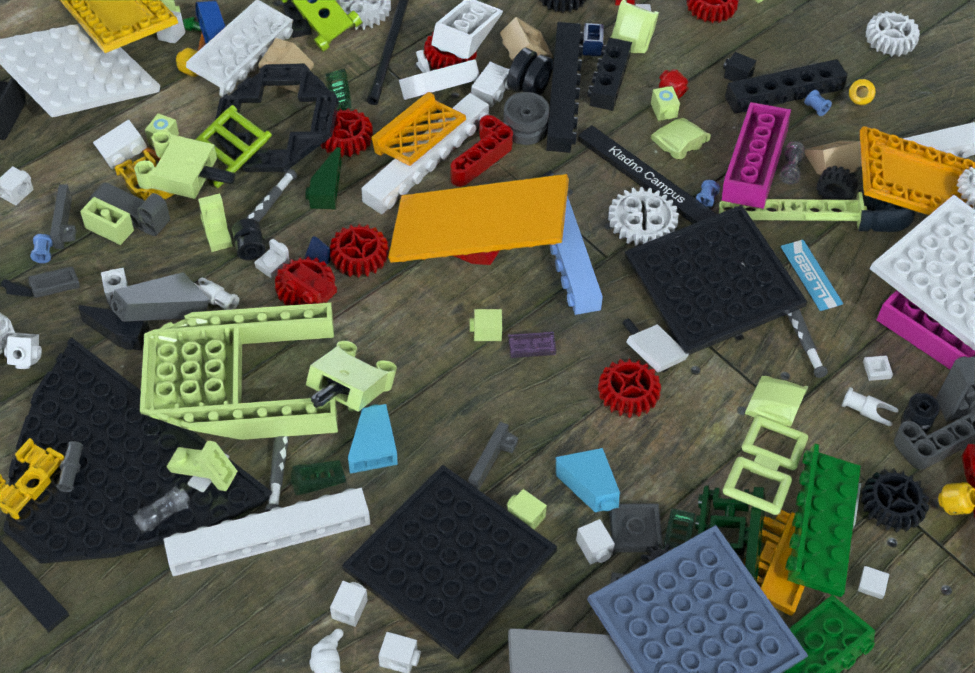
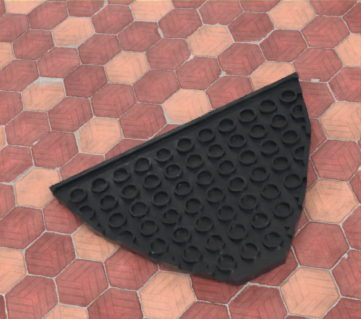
M71 337L67 342L68 346L65 351L56 358L57 363L53 369L47 372L33 393L30 402L31 408L29 414L25 417L16 450L18 451L30 438L40 448L44 450L52 448L64 455L65 458L67 444L70 441H76L84 446L79 460L80 470L76 473L73 490L71 492H63L56 487L61 473L59 466L49 477L51 483L36 500L30 499L18 513L19 519L12 518L9 513L6 514L4 532L39 564L113 558L165 544L163 538L170 537L175 533H187L195 531L202 526L210 527L218 525L223 521L231 520L254 507L263 505L265 501L269 500L272 491L232 460L230 462L238 472L227 491L218 490L213 482H211L206 490L201 492L188 485L193 476L171 473L167 465L178 447L202 450L207 441L192 430L141 414V390ZM16 456L12 459L9 467V486H15V483L30 468L29 463L19 462ZM31 479L28 481L27 487H36L40 480ZM168 496H171L177 505V509L165 511L160 515L157 522L152 525H146L141 518L142 513L149 508H158L165 503Z

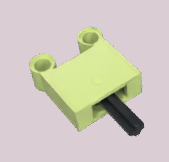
M166 130L157 131L152 137L156 155L161 158L157 166L154 167L152 162L144 160L138 162L134 167L138 185L141 188H152L193 199L198 195L206 178L227 184H233L235 181V173L213 168L217 160L214 144L172 135Z
M339 341L333 350L310 365L306 385L318 391L311 397V402L314 403V407L319 408L335 397L336 401L348 406L349 411L353 412L356 410L359 412L382 392L391 390L397 366L390 361L380 360L376 363V367H373L355 358L357 346L354 343Z

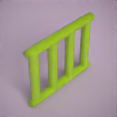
M231 105L195 140L212 144L208 139L217 132L240 149L243 153L234 161L214 145L216 157L228 166L225 171L235 173L268 141L272 134L267 130L265 132L239 114L234 105ZM231 117L258 137V139L249 146L222 125ZM212 180L216 188L224 184L223 182Z

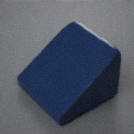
M313 236L305 254V259L309 256L311 260L318 258L319 262L325 261L326 264L330 263V248L320 239Z

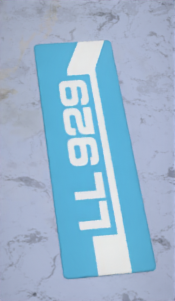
M804 240L781 246L820 311L843 305L842 300Z

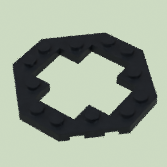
M305 63L266 64L259 69L260 72L253 78L248 77L236 86L237 90L232 94H226L220 98L215 120L231 105H234L240 114L242 103H261L265 86L300 85L297 96L299 101L316 102L310 131L290 132L287 149L258 150L241 166L245 172H286L333 136L339 100L310 71ZM231 117L222 125L250 146L252 144L253 135L251 132L235 133L237 122ZM215 132L213 134L234 160L243 153L219 133Z

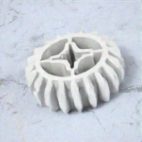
M885 11L884 14L878 13L877 16H873L867 25L866 38L867 43L871 44V48H876V52L881 51L884 55L886 53L890 54L891 57L896 54L900 57L901 54L907 55L908 52H912L919 40L920 30L918 25L914 24V20L909 19V15L903 16L902 13L896 14L894 11L892 13Z

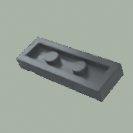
M68 184L59 185L50 232L55 249H64L65 242L75 241L77 231L75 226L68 225L72 203Z
M503 422L498 424L469 477V484L480 490L500 451L513 453L518 444V437L508 432V424Z

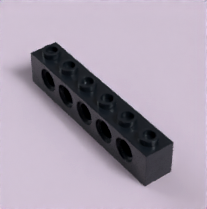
M835 59L730 82L727 85L725 99L734 114L747 112L750 102L772 106L806 98L813 90H817L820 93L819 95L843 90L848 75L839 60Z

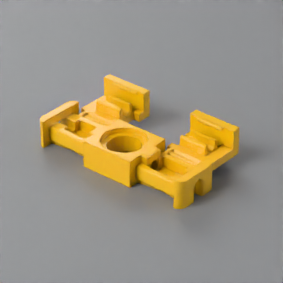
M146 150L143 151L144 157L133 163L129 159L115 166L117 176L122 175L130 192L144 201L152 193L158 194L163 199L175 195L152 188H135V185L138 184L134 169L135 165L140 161L146 160L152 162L154 167L157 166L154 158Z
M30 438L15 453L17 460L21 463H29L30 468L15 483V486L6 485V481L0 474V508L5 514L9 513L14 519L20 518L18 513L30 499L36 500L51 483L49 477L60 466L61 461L64 460V455L52 448L44 450L35 445ZM31 479L40 480L36 487H27V483Z

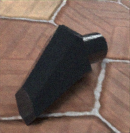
M4 279L1 282V286L6 289V294L34 297L31 288L19 282H11L8 279Z

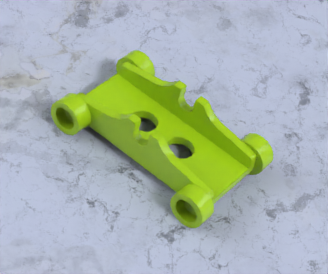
M291 0L302 17L306 18L310 27L319 35L314 41L322 52L330 48L329 44L348 28L353 26L357 28L363 23L354 10L346 14L336 0H317V2L312 4L307 0ZM321 9H328L330 15L327 18H321L319 11Z

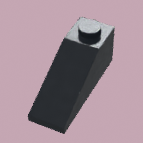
M79 305L78 309L84 323L118 347L126 350H142L144 334L150 330L148 320L123 322L110 309Z

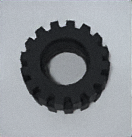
M827 167L822 172L816 189L819 196H823V200H852L858 188V179L855 178L854 173H849V169L844 170V167Z

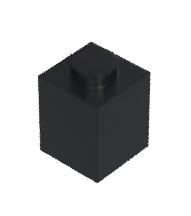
M734 52L732 57L727 58L724 63V78L732 82L752 78L757 60Z

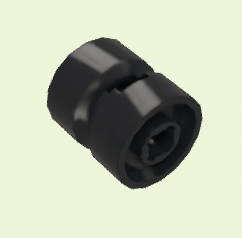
M242 219L233 225L232 233L238 257L243 260L260 258L265 253V245L258 221Z
M927 393L914 394L902 414L901 424L905 421L915 422L927 434L940 411V405L932 395Z

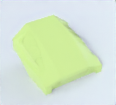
M622 0L610 38L632 42L631 53H645L648 50L659 12H651L626 3V0Z
M684 118L672 121L651 135V139L663 151L670 152L671 156L676 159L685 158L688 151L699 150L705 141L708 142L711 134Z
M762 376L745 414L752 417L762 416L791 427L808 386L803 387L785 380Z

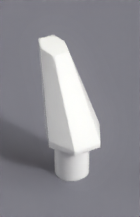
M424 50L417 51V66L422 73L431 71Z

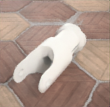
M200 278L198 280L199 285L195 284L207 296L209 303L212 305H219L224 310H233L239 304V297L236 294L227 293L223 287L212 281Z
M851 387L848 389L841 405L844 408L848 406L860 412V415L887 426H892L893 423L880 417L876 408H885L892 412H898L896 407L870 395L866 397L854 392Z

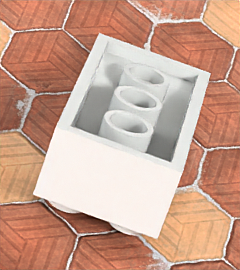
M464 0L436 23L432 45L438 47L441 51H448L456 54L459 58L468 59L479 48L502 15L503 10L477 0Z

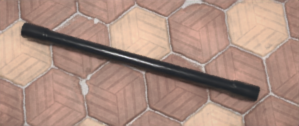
M399 0L376 75L368 93L367 102L370 105H377L379 102L382 86L409 0Z

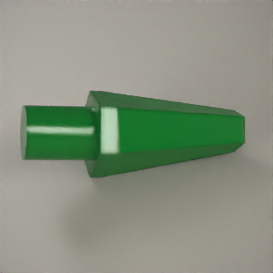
M195 17L182 19L185 30L191 31L196 29L201 31L199 22L196 21Z

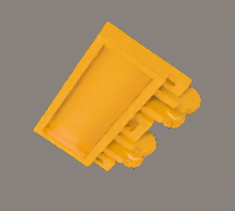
M781 509L775 518L776 520L764 517L763 527L779 535V537L766 530L762 532V542L765 545L760 554V561L762 562H759L758 572L762 578L758 576L757 584L773 607L792 616L796 611L805 586L787 581L789 571L785 567L787 559L792 552V548H789V542L792 534L795 532V527L792 526L795 513L791 512L790 514Z

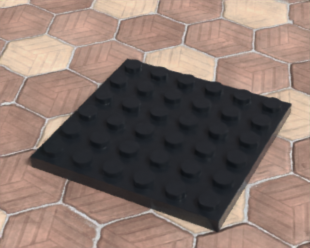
M743 205L625 251V258L685 354H693L807 306L806 298Z
M442 465L342 564V568L456 659H459L557 552V546Z

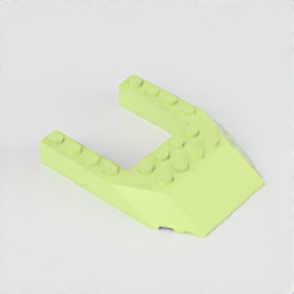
M331 303L192 312L185 315V319L173 324L170 322L163 325L160 329H154L145 333L140 413L187 430L240 440L338 433L335 397L319 408L313 406L314 403L311 402V398L242 403V344L334 338Z

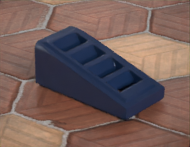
M584 24L583 55L601 56L604 35L603 24Z

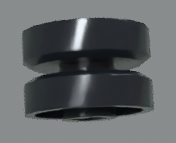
M526 47L521 49L510 67L507 77L508 88L519 93L522 91L531 92L541 96L552 75L553 59L542 54L538 56L536 51Z

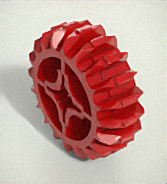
M686 0L688 11L692 12V16H697V20L704 19V23L706 21H711V23L717 21L720 23L722 20L727 21L728 18H732L737 11L739 0Z
M432 32L431 36H428L424 44V54L432 69H441L475 60L477 57V50L468 59H462L457 57L456 54L439 50L438 47L432 45L434 32Z
M340 108L336 115L333 136L321 144V147L327 153L333 152L336 147L341 148L342 158L344 155H349L351 158L354 153L359 156L360 151L365 152L372 141L373 126L369 117H365L363 112L358 113L357 109L350 111L347 108V110L342 111Z
M360 223L357 227H353L350 224L349 229L342 227L341 233L336 232L335 238L331 239L329 247L330 260L334 263L335 268L340 269L342 274L348 272L349 277L353 274H357L358 278H360L361 274H365L368 277L369 272L376 274L377 268L382 269L384 263H387L389 254L388 241L384 238L383 233L378 232L376 227L370 229L368 224L362 227Z
M299 256L298 261L290 259V264L283 263L282 269H278L277 276H275V292L278 295V299L283 301L285 306L307 304L302 297L286 289L283 276L286 270L293 273L304 264L335 285V276L332 273V269L327 267L325 261L319 262L318 258L311 260L309 256L303 260Z
M620 358L618 364L612 362L609 367H605L603 374L599 377L600 383H598L600 400H604V407L610 406L611 413L616 410L619 411V416L626 413L629 418L633 413L639 417L642 412L647 414L650 408L654 409L660 399L661 392L659 376L655 375V369L648 370V363L641 365L639 359L634 363L630 358L627 362Z

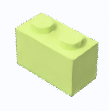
M93 197L80 211L86 229L119 245L134 231L130 213L96 197Z

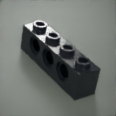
M609 37L607 45L603 44L601 51L603 58L598 59L596 68L598 72L594 71L592 78L594 85H590L587 97L590 98V106L610 111L614 110L630 59L632 42Z

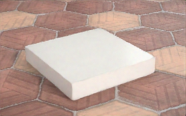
M658 324L629 336L626 341L656 372H661L686 360L689 355L685 354L681 346Z

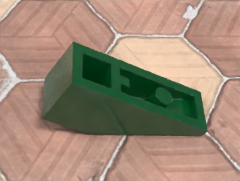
M336 147L311 177L310 187H306L305 198L309 200L310 209L336 210L342 165L341 148Z

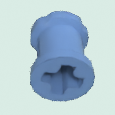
M813 90L806 97L804 103L815 109L819 116H823L830 109L832 102L825 100L819 95L820 93L817 90Z
M705 180L701 185V192L696 196V200L711 208L714 204L715 195L720 191V186L713 180Z
M37 234L33 237L34 250L31 251L30 257L37 263H47L51 260L50 247L53 245L51 236Z

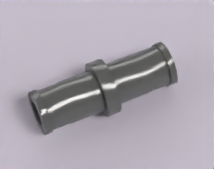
M70 441L67 444L65 458L60 463L61 473L56 486L60 491L71 492L73 490L76 473L79 472L81 467L79 460L84 447L79 442Z

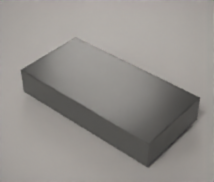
M73 266L28 277V282L35 298L80 288Z

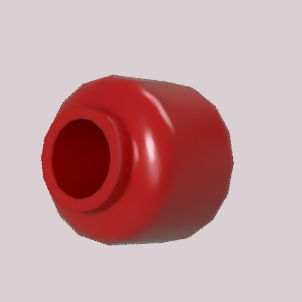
M677 69L665 70L659 77L661 80L659 88L672 86L678 99L689 89L687 87L688 80Z

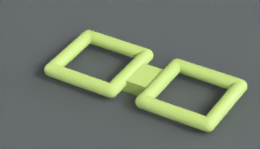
M755 416L742 444V450L756 456L754 461L744 457L736 458L724 485L723 494L771 514L778 515L790 488L792 478L777 470L779 465L790 470L797 469L808 441V435L762 416ZM760 427L797 440L790 459L753 445ZM743 468L780 482L773 503L735 489Z

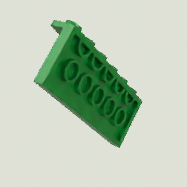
M814 443L810 450L804 452L802 464H805V467L799 478V484L802 487L796 498L798 512L795 513L792 522L795 532L792 534L789 542V548H792V552L787 559L785 567L789 571L787 581L841 598L845 594L861 466L820 453L819 444Z
M831 595L789 628L808 656L783 673H840L843 669L848 670L854 665L860 655H866L873 649L875 645V630L834 595Z

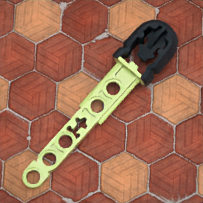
M864 190L858 191L856 200L767 199L764 209L743 205L744 208L750 207L755 209V211H747L752 220L856 221L858 230L866 232L870 229L874 232H899L907 228L915 218L914 210L864 195ZM721 201L719 213L726 211L723 208H734L741 204ZM767 208H775L777 211L771 212ZM811 208H816V209H819L820 211H819V212H813V211H811L810 209H811ZM831 209H840L841 212H834Z

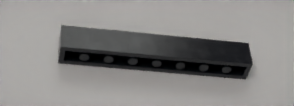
M557 22L546 151L571 153V146L576 145L577 132H573V129L577 130L578 117H574V115H578L579 103L575 102V100H579L580 88H576V86H580L581 74L577 73V71L581 72L582 60L578 59V57L582 58L583 46L579 44H583L584 32H580V23Z

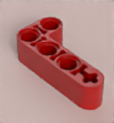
M492 115L483 116L479 124V137L481 140L451 163V183L458 187L467 185L509 153L513 145V130Z

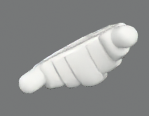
M335 629L330 635L325 636L317 645L313 646L310 667L314 673H343L340 670V657L336 649L338 641L344 634L342 629Z

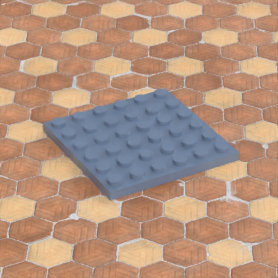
M716 525L596 591L587 598V601L634 673H783L808 656Z

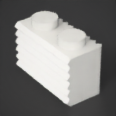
M489 62L478 79H476V82L472 84L471 94L488 103L490 108H492L496 102L502 100L504 91L506 89L509 90L507 77L510 69Z

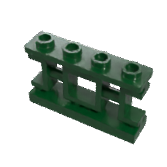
M704 485L703 494L698 496V508H701L700 515H696L695 529L698 530L697 535L715 525L720 528L740 529L738 543L729 544L737 555L744 556L745 546H747L745 567L754 580L758 582L765 511L752 506L750 526L747 527L746 517H735V511L749 512L750 505L736 499L721 498L720 488L715 487L714 490H710L709 485ZM754 487L753 492H750L749 489H744V492L766 500L764 487ZM711 500H713L714 510H725V516L711 515L710 525H708Z

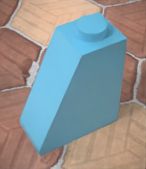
M386 404L362 408L348 455L350 474L398 465L397 450Z
M603 448L556 457V476L594 512L610 511L619 508L620 491Z

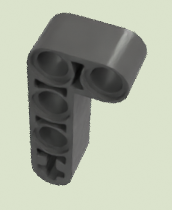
M103 182L89 197V201L96 197L130 213L133 227L151 236H157L170 221L165 200L155 193H152L144 201L109 183Z
M975 411L929 435H926L915 422L905 421L900 425L895 435L894 444L914 468L926 469L966 448L968 444L975 443Z

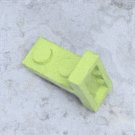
M220 193L198 199L201 210L200 217L211 252L233 247Z
M207 441L202 450L178 447L167 465L171 473L209 478L217 489L221 491H227L238 472L214 441Z

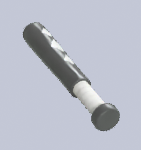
M293 169L287 170L278 185L268 192L245 219H254L259 223L281 196L284 188H286L290 181H294L297 178V173Z
M800 309L787 314L805 353L812 362L815 369L813 371L814 376L817 378L824 377L828 370L820 361L816 352L817 348L811 338Z
M289 436L274 437L269 483L272 494L269 497V504L266 505L265 512L280 507L278 505L279 494L283 483Z

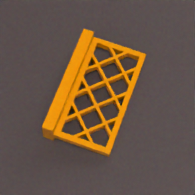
M427 92L371 137L374 151L380 156L385 153L411 166L466 120V115L436 101L434 94ZM437 109L440 110V111H442V113H435V112L437 111ZM452 117H455V118H456V119L453 120V121H446V120H445V118H452ZM443 119V122L431 123V120ZM428 121V124L420 125L422 122ZM443 128V130L440 132L432 133L431 131L434 129ZM429 130L428 134L417 135L419 131ZM414 132L413 136H406L409 133ZM429 140L426 144L417 145V141ZM414 142V145L403 147V143ZM395 144H400V147L392 148ZM415 152L410 157L403 155V153Z

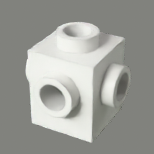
M14 333L8 336V343L4 350L7 364L15 365L17 369H29L30 366L37 363L42 354L41 346H39V334Z

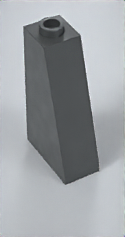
M182 272L115 289L110 307L123 322L185 319V315L192 312L206 311L209 299Z

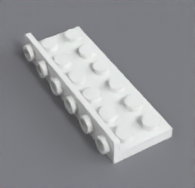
M255 0L186 62V68L220 87L219 95L223 97L228 92L231 93L240 81H244L252 70L257 69L259 62L275 38L282 40L290 38L293 32V19L265 3Z

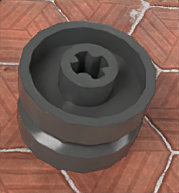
M531 92L516 93L509 97L504 106L503 123L513 130V142L530 145L543 140L548 130L549 105L542 96Z

